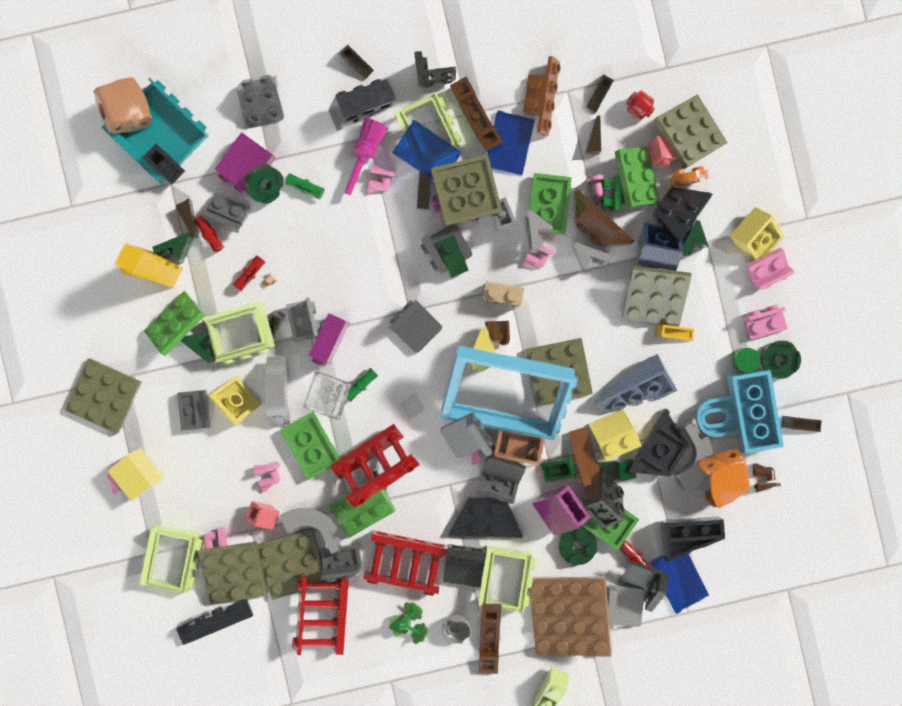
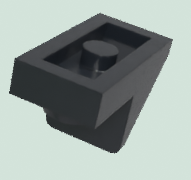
M156 143L142 157L171 184L185 172L169 153Z

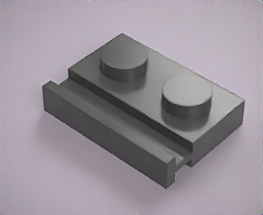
M215 193L202 216L207 221L239 233L240 228L250 213V208Z
M207 390L177 392L181 431L210 428Z

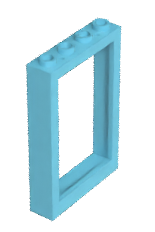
M458 345L442 404L441 419L455 421L473 412L477 419L481 420L484 427L554 441L556 433H560L561 419H565L566 405L571 402V391L576 388L577 377H575L573 368ZM466 362L561 381L548 421L455 403Z

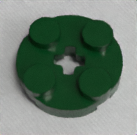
M259 165L245 176L246 192L254 201L268 204L275 201L281 194L279 191L284 185L283 176L280 171L271 165ZM264 181H268V183H266V187L263 188L261 186Z
M774 341L767 344L762 351V369L771 370L773 378H788L800 368L801 354L794 347L795 345L789 341ZM780 354H782V358H785V362H781V365L776 361Z
M580 527L579 529L562 533L558 549L566 562L574 566L584 565L591 561L597 553V542L589 530ZM575 541L583 543L580 550L572 548L575 546Z

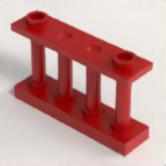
M392 424L330 465L332 471L340 479L345 478L352 492L345 498L354 508L364 504L368 499L420 465L412 454L406 455L399 443L404 436L395 424ZM393 446L401 460L392 467L383 451ZM374 457H377L384 470L377 477L373 476L367 464ZM360 467L368 483L358 489L351 472Z
M373 530L371 541L375 542L376 548L371 572L365 571L363 579L367 580L370 584H378L380 582L423 591L424 594L429 596L439 594L440 586L434 584L439 560L442 556H447L448 545ZM386 544L392 545L395 549L389 576L378 574L383 547ZM405 548L412 549L413 552L408 580L397 578L402 550ZM423 552L431 553L432 556L427 583L416 581L420 557Z
M300 573V579L296 581V591H299L296 637L292 638V649H295L297 656H301L302 647H331L336 655H344L349 579H345V576L338 577L337 580L332 582L307 581L305 574ZM306 589H335L337 591V598H334V600H305ZM333 608L336 612L335 617L332 619L304 620V609ZM332 627L334 629V637H331V639H302L303 628Z

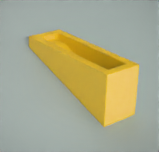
M655 325L654 336L693 341L694 329Z

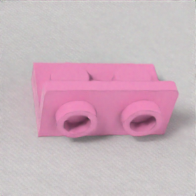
M778 248L746 264L751 283L759 290L767 289L771 285L785 280L794 274V269L788 266L786 255L782 248Z
M777 304L766 307L767 311L760 313L759 310L748 312V316L743 317L748 340L787 330L783 311H786L785 307L778 308Z

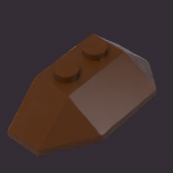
M579 189L573 194L574 221L577 223L576 227L582 233L587 232L591 236L590 240L595 245L611 247L629 246L634 243L635 240Z

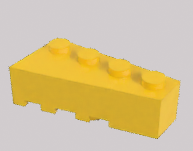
M126 242L114 263L120 267V272L128 276L152 280L171 288L174 287L183 270V267L160 255H156L150 250Z

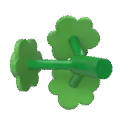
M406 602L404 604V613L407 616L405 617L404 614L399 616L393 615L390 619L389 629L393 630V634L397 637L401 636V634H407L408 630L411 631L413 643L417 645L425 641L429 629L425 623L416 624L414 628L411 627L409 619L414 621L420 620L423 610L414 602Z

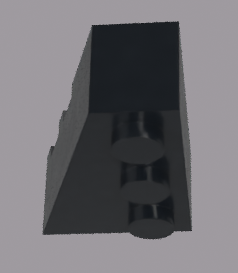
M377 79L372 81L370 85H358L352 91L346 92L344 90L335 94L328 111L338 131L343 129L342 125L349 121L356 123L359 122L358 118L366 115L373 116L393 107L397 99L388 79L382 81Z
M718 516L661 520L663 556L668 562L725 539L724 519Z

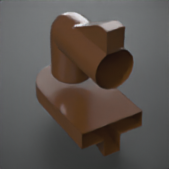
M509 320L485 321L490 340L492 342H499L502 346L508 345L510 342Z
M757 463L752 464L754 476H766L767 481L776 480L774 468L764 467ZM781 483L754 485L756 493L769 488L781 487Z

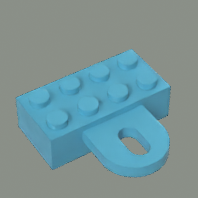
M759 370L751 373L726 376L729 396L708 399L701 403L696 411V424L704 434L712 437L736 434L738 449L742 453L747 454L784 447L771 370ZM721 411L724 414V419L721 422L707 424L705 421V417L709 413Z

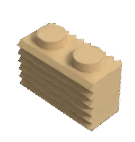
M486 281L483 301L487 300V302L490 301L495 304L498 302V304L502 303V305L506 304V306L509 304L510 306L520 307L522 305L524 288Z

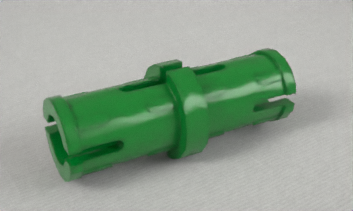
M291 173L287 175L285 185L300 190V193H307L318 199L322 198L325 188L311 183L309 179L304 180Z
M370 367L359 379L356 378L352 386L343 395L352 402L359 393L367 389L366 387L378 377V374Z

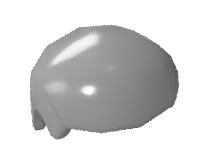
M452 615L442 624V635L446 641L452 644H463L467 638H471L472 628L468 620L462 615Z

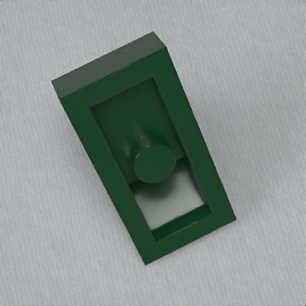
M699 220L694 222L683 239V255L681 259L692 254L695 247L693 244L703 249L708 248V243Z
M187 232L152 246L156 255H162V257L173 254L174 250L178 261L184 262L194 238Z
M454 235L436 242L451 278L469 271Z
M209 333L186 335L181 340L182 343L207 363H213L216 360L213 349L208 345L203 346L210 337Z
M633 459L597 462L599 470H603L613 480L623 482L636 478V473L627 471Z

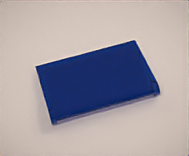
M497 110L494 126L503 143L487 153L491 169L523 176L535 119Z
M413 119L392 153L433 180L431 168L456 162L462 151Z
M689 554L675 558L670 562L666 561L663 555L650 561L653 569L669 574L666 596L675 614L710 596Z

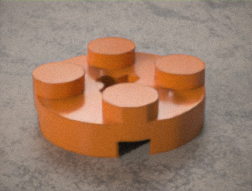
M704 166L692 168V171L684 173V170L673 172L672 177L669 178L670 187H674V183H678V187L698 183L701 177L707 180L709 179L708 170H704Z

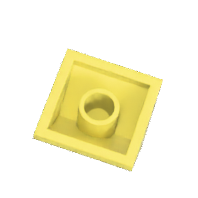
M237 376L209 395L210 399L233 425L240 424L262 405Z
M141 449L127 454L107 471L131 502L163 479Z

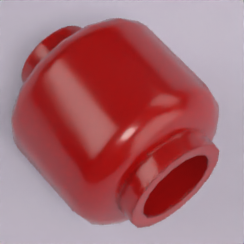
M642 90L634 91L625 103L627 111L639 120L645 116L649 118L655 110L653 107L655 100Z

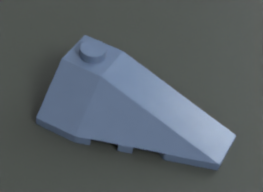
M656 354L636 365L595 400L594 403L601 414H606L624 409L628 404H643V400L651 398L654 401L659 400L678 390L661 358Z

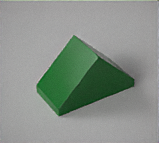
M569 455L541 463L546 482L577 477L572 458Z

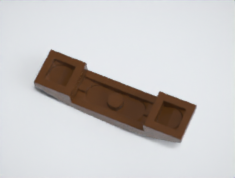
M467 76L451 84L450 88L484 150L487 152L502 144L503 141L485 113Z
M482 603L479 673L498 674L502 604Z

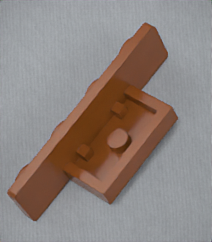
M554 56L548 57L546 75H528L523 107L524 114L539 115L537 132L543 136H549V131L552 128L551 118L552 112L555 109L554 98L558 90L557 79L561 70L560 61Z
M584 427L570 431L569 435L574 453L571 454L573 464H578L580 471L576 473L579 484L583 483L587 498L590 499L599 495L600 470L588 428Z

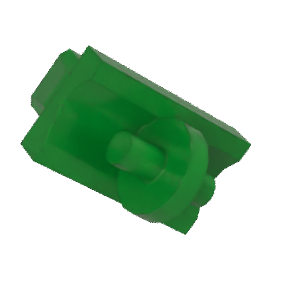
M620 175L604 178L602 180V190H611V197H602L601 208L611 209L610 212H617L621 210V204H626L623 189L621 191Z

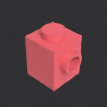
M658 135L648 143L652 165L667 167L677 159L664 136Z
M252 501L245 519L256 527L273 530L280 511L270 504Z

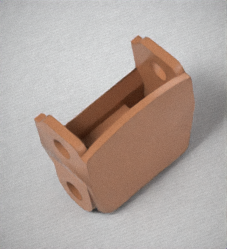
M133 77L119 79L94 89L96 106L109 132H135L151 126L153 118L150 115L146 97Z
M498 430L493 455L508 460L539 465L544 447V439Z

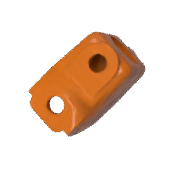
M728 450L699 460V468L705 474L710 475V490L705 492V500L712 507L721 508L732 503L750 489L747 464L745 459L742 458L740 451Z

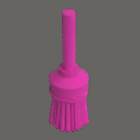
M364 118L359 139H356V144L353 147V151L357 154L355 157L357 161L345 188V194L351 196L363 164L367 163L368 159H375L376 151L379 149L378 146L388 130L386 125L370 118Z

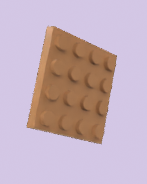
M532 577L530 598L536 655L611 657L613 655L605 577Z

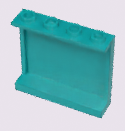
M149 77L148 80L151 83L145 88L143 93L149 106L150 115L153 118L151 126L140 131L121 133L109 132L105 124L101 128L157 182L163 184L166 179L142 158L146 152L156 143L168 152L181 166L210 135L205 131L207 127L200 120L196 122L191 118L194 114L188 108L184 107L182 109L178 105L180 101L172 93L168 95L164 91L166 87L159 80L154 82Z

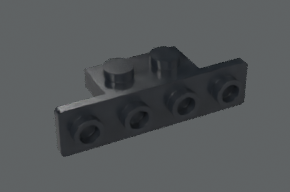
M243 599L224 608L219 606L211 610V613L204 615V613L194 617L192 621L178 626L176 630L182 644L186 645L251 618L254 613L248 599Z

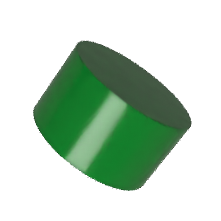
M740 348L732 355V365L739 372L751 373L760 365V355L752 348Z

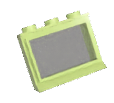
M436 92L403 109L394 111L395 118L400 124L419 168L460 149V142H462L459 132H454L452 128L454 122L451 115H446L444 111L446 105L442 96L438 97Z
M254 302L203 317L215 354V363L223 361V365L235 362L234 358L240 357L241 360L252 357L251 353L257 352L260 355L269 352V348L275 347L263 302Z
M161 525L151 528L140 585L163 588L184 594L193 589L196 580L193 577L194 570H197L199 565L197 555L203 546L202 534Z
M486 545L487 555L486 561H484L478 606H482V603L502 604L501 609L524 613L525 607L528 608L530 596H527V590L532 587L530 571L531 569L534 570L535 558H533L532 552Z

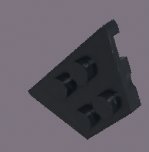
M671 187L655 208L652 216L657 222L661 223L662 228L666 232H670L674 236V242L679 245L709 203L713 194Z
M665 408L661 412L630 464L628 472L670 477L689 443L685 436L681 434L677 423H674L668 409Z
M468 497L449 531V536L523 538V534L509 504L487 497Z

